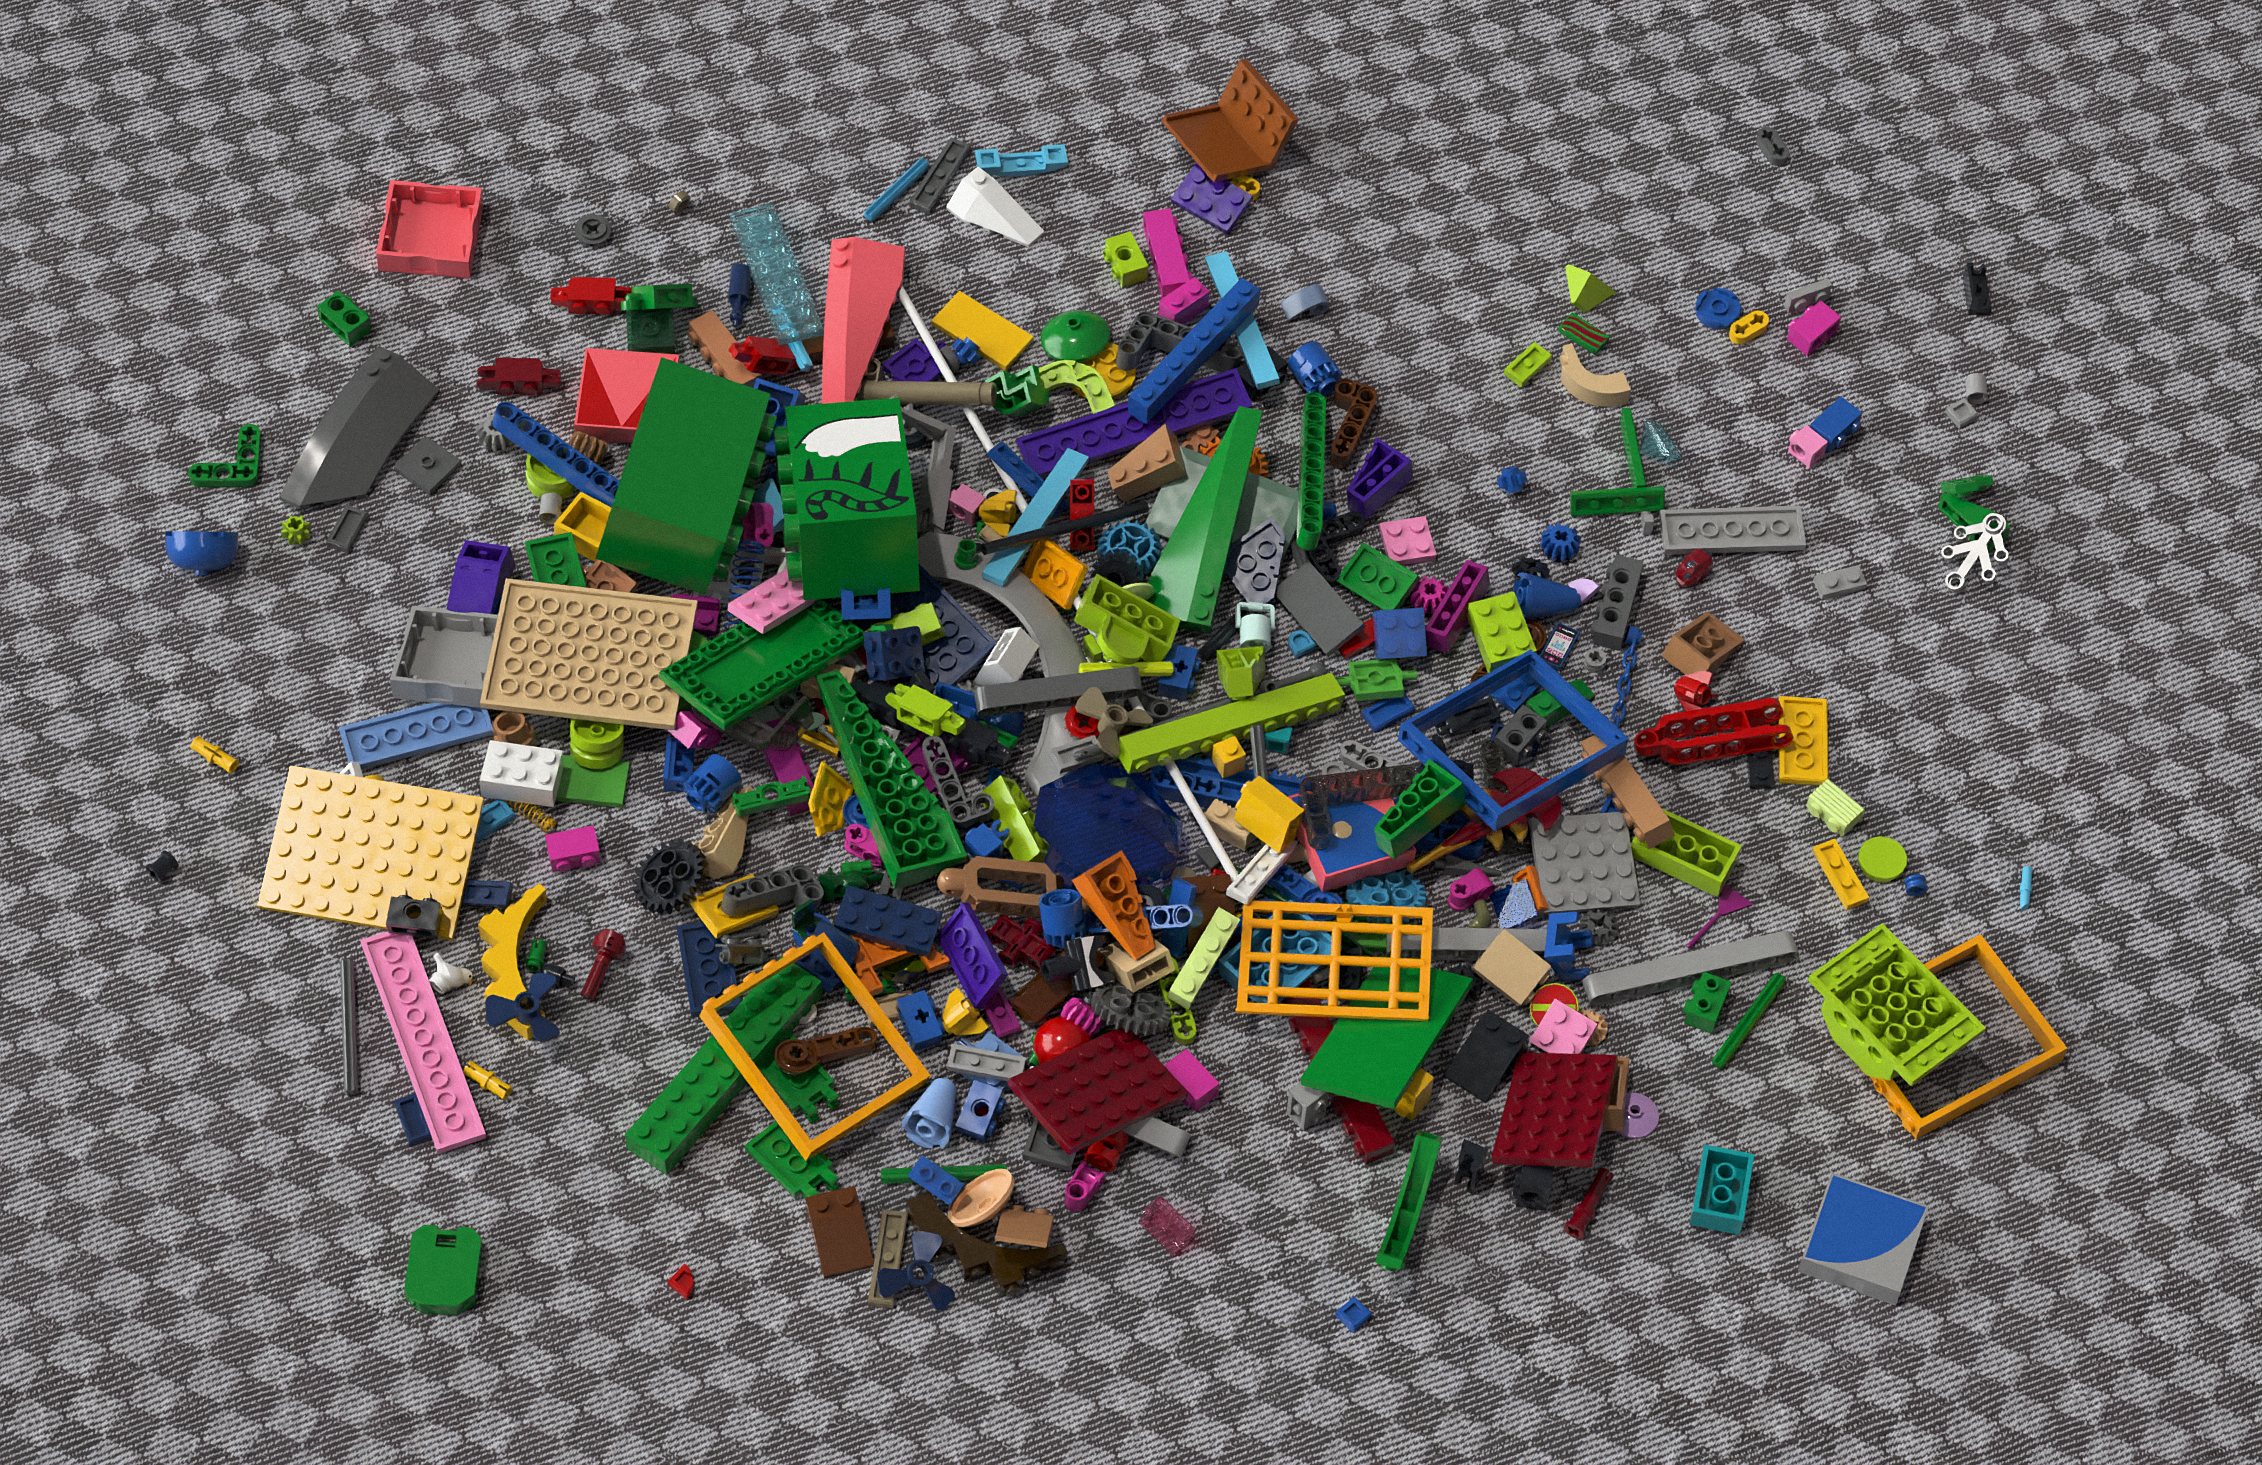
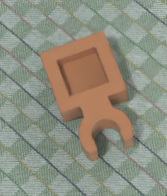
M1210 425L1190 430L1186 436L1187 441L1182 443L1181 446L1198 452L1200 446L1207 448V440L1214 443L1215 437H1219V431Z

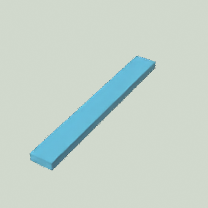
M1227 251L1205 257V263L1220 299L1239 281ZM1251 313L1234 331V334L1258 390L1280 384V380L1253 313Z
M1067 448L1007 537L1043 528L1070 490V479L1078 478L1087 465L1089 457ZM1033 543L996 552L983 570L982 578L1003 587Z

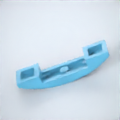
M1064 144L1042 146L1039 152L999 154L998 149L975 150L977 167H980L990 175L1018 177L1037 175L1068 165Z

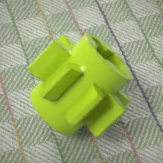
M290 516L286 522H282V538H288L289 545H302L305 539H310V522L304 523L303 516Z

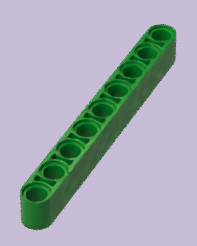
M1316 392L1306 395L1301 413L1297 545L1304 550H1314L1317 548L1323 521L1326 398Z

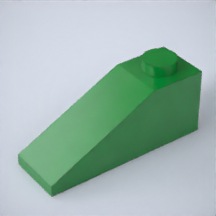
M1948 493L1941 495L1938 509L1957 527H1967L1982 523L1987 515L1995 513L1992 510ZM2007 521L2006 529L2001 534L2003 542L2007 540L2011 528ZM1992 523L1990 528L1995 529L1999 524ZM1982 533L1969 535L1968 538L1972 541L1978 540ZM1993 538L1987 544L1988 553L1995 549Z
M1581 679L1568 682L1586 700L1591 701L1595 698L1596 695ZM1547 690L1542 691L1526 702L1527 708L1547 720L1545 729L1571 713Z

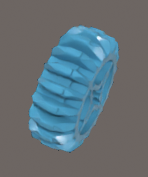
M1127 519L1125 524H1122L1119 520L1116 526L1110 524L1108 531L1104 530L1098 544L1099 556L1101 554L1105 556L1108 550H1111L1112 553H1115L1117 549H1120L1121 553L1130 552L1132 558H1137V564L1142 565L1143 568L1140 570V574L1143 575L1144 573L1150 575L1162 551L1160 537L1155 535L1154 528L1148 529L1147 523L1139 525L1138 519L1135 523H1130L1129 519Z

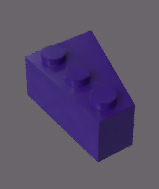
M1376 438L1374 447L1370 454L1366 455L1361 470L1357 471L1347 489L1348 509L1359 512L1367 520L1413 479L1412 460L1379 438Z

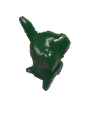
M829 867L827 872L818 876V882L824 891L822 901L843 898L847 885L869 891V885L881 881L884 873L865 875L855 871L848 874H835L832 868Z

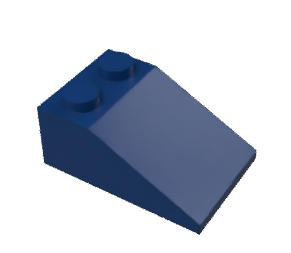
M756 378L753 387L770 393L765 412L777 416L774 427L786 426L785 406L804 405L806 396L798 390ZM773 428L764 452L768 456L777 458L779 455H776Z

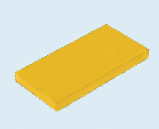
M958 291L931 320L933 327L954 340L959 338L963 341L966 337L971 339L980 347L977 351L980 356L1004 371H1007L1034 340V336L961 291Z
M1779 696L1778 700L1784 713L1781 719L1778 720V725L1790 726L1794 737L1790 745L1778 749L1779 783L1822 785L1828 779L1827 699ZM1786 733L1778 734V738L1783 737Z

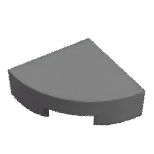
M1642 511L1640 514L1642 535H1651L1654 526V516L1650 512Z

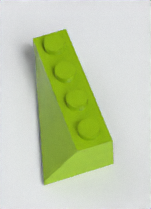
M1000 775L980 792L986 793L993 798V822L996 820L1001 821V827L997 830L999 832H1003L1007 828L1010 830V835L1006 840H1003V844L1010 851L1013 860L1064 865L1068 862L1064 854L1058 855L1054 849L1057 843L1053 837H1048L1040 828L1044 825L1041 819L1035 813L1029 811L1031 804L1015 780ZM983 803L985 809L988 810L989 806Z

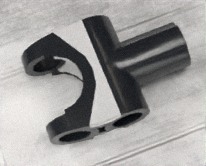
M1108 935L1079 937L1063 941L1066 956L1041 962V974L1045 982L1050 983L1071 978L1073 991L1100 986L1116 979L1115 971H1101L1094 962L1096 950L1103 946L1104 943L1109 942Z

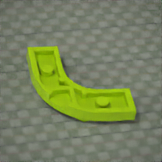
M1061 360L1038 368L1043 388L1049 389V391L1065 385L1079 388L1086 395L1093 414L1116 407L1106 382L1091 366L1073 360Z

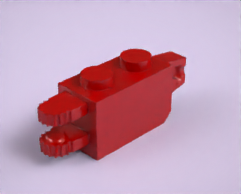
M573 277L569 280L567 287L551 288L550 298L551 305L568 307L569 313L607 315L615 314V310H621V301H625V296L632 292L630 287L616 286V278Z
M748 336L744 343H732L729 348L732 357L743 362L746 369L752 373L786 376L790 369L799 368L796 357L785 340Z

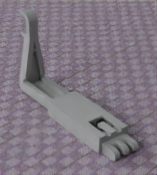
M895 394V395H893V396L890 397V398H898V397H897V395ZM910 403L903 408L901 407L902 419L929 439L933 438L928 472L923 475L918 503L917 536L921 537L928 532L942 534L953 477L950 463L956 429L913 410V405Z

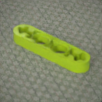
M1171 957L1175 970L1169 973L1170 977L1166 978L1165 975L1158 979L1157 983L1163 997V1002H1168V1007L1173 1008L1180 1005L1167 998L1168 992H1166L1165 988L1168 985H1173L1180 971L1176 960ZM1184 1008L1186 1012L1179 1016L1171 1011L1172 1016L1169 1023L1175 1041L1181 1045L1191 1044L1196 1037V1025L1191 1008L1189 1010ZM1185 1022L1186 1032H1189L1188 1036L1181 1033V1023Z

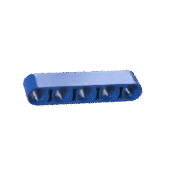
M1179 904L1142 907L1151 931L1195 928L1203 921V912L1197 906ZM1088 911L1084 915L1086 931L1101 934L1111 933L1101 920L1100 925L1096 926V919L1098 917L1093 911ZM1187 911L1190 912V919L1188 922L1185 918ZM1166 912L1168 918L1167 921L1164 923L1163 915Z

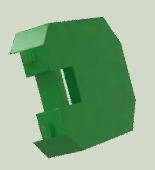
M423 1225L412 1233L404 1292L406 1300L420 1313L457 1316L476 1304L483 1252L482 1238L470 1227H458L457 1231L439 1230L438 1225ZM438 1239L456 1240V1243L438 1242Z

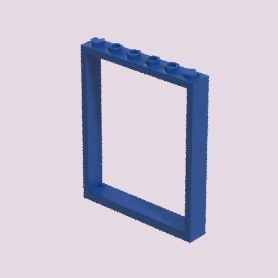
M1532 649L1400 724L1398 741L1420 762L1425 764L1430 759L1460 780L1464 787L1465 804L1494 831L1625 755L1629 740L1623 731L1610 722L1607 716L1598 711L1590 701L1586 700L1574 686L1563 679L1557 671L1552 669ZM1528 673L1607 746L1502 808L1433 744L1423 732Z

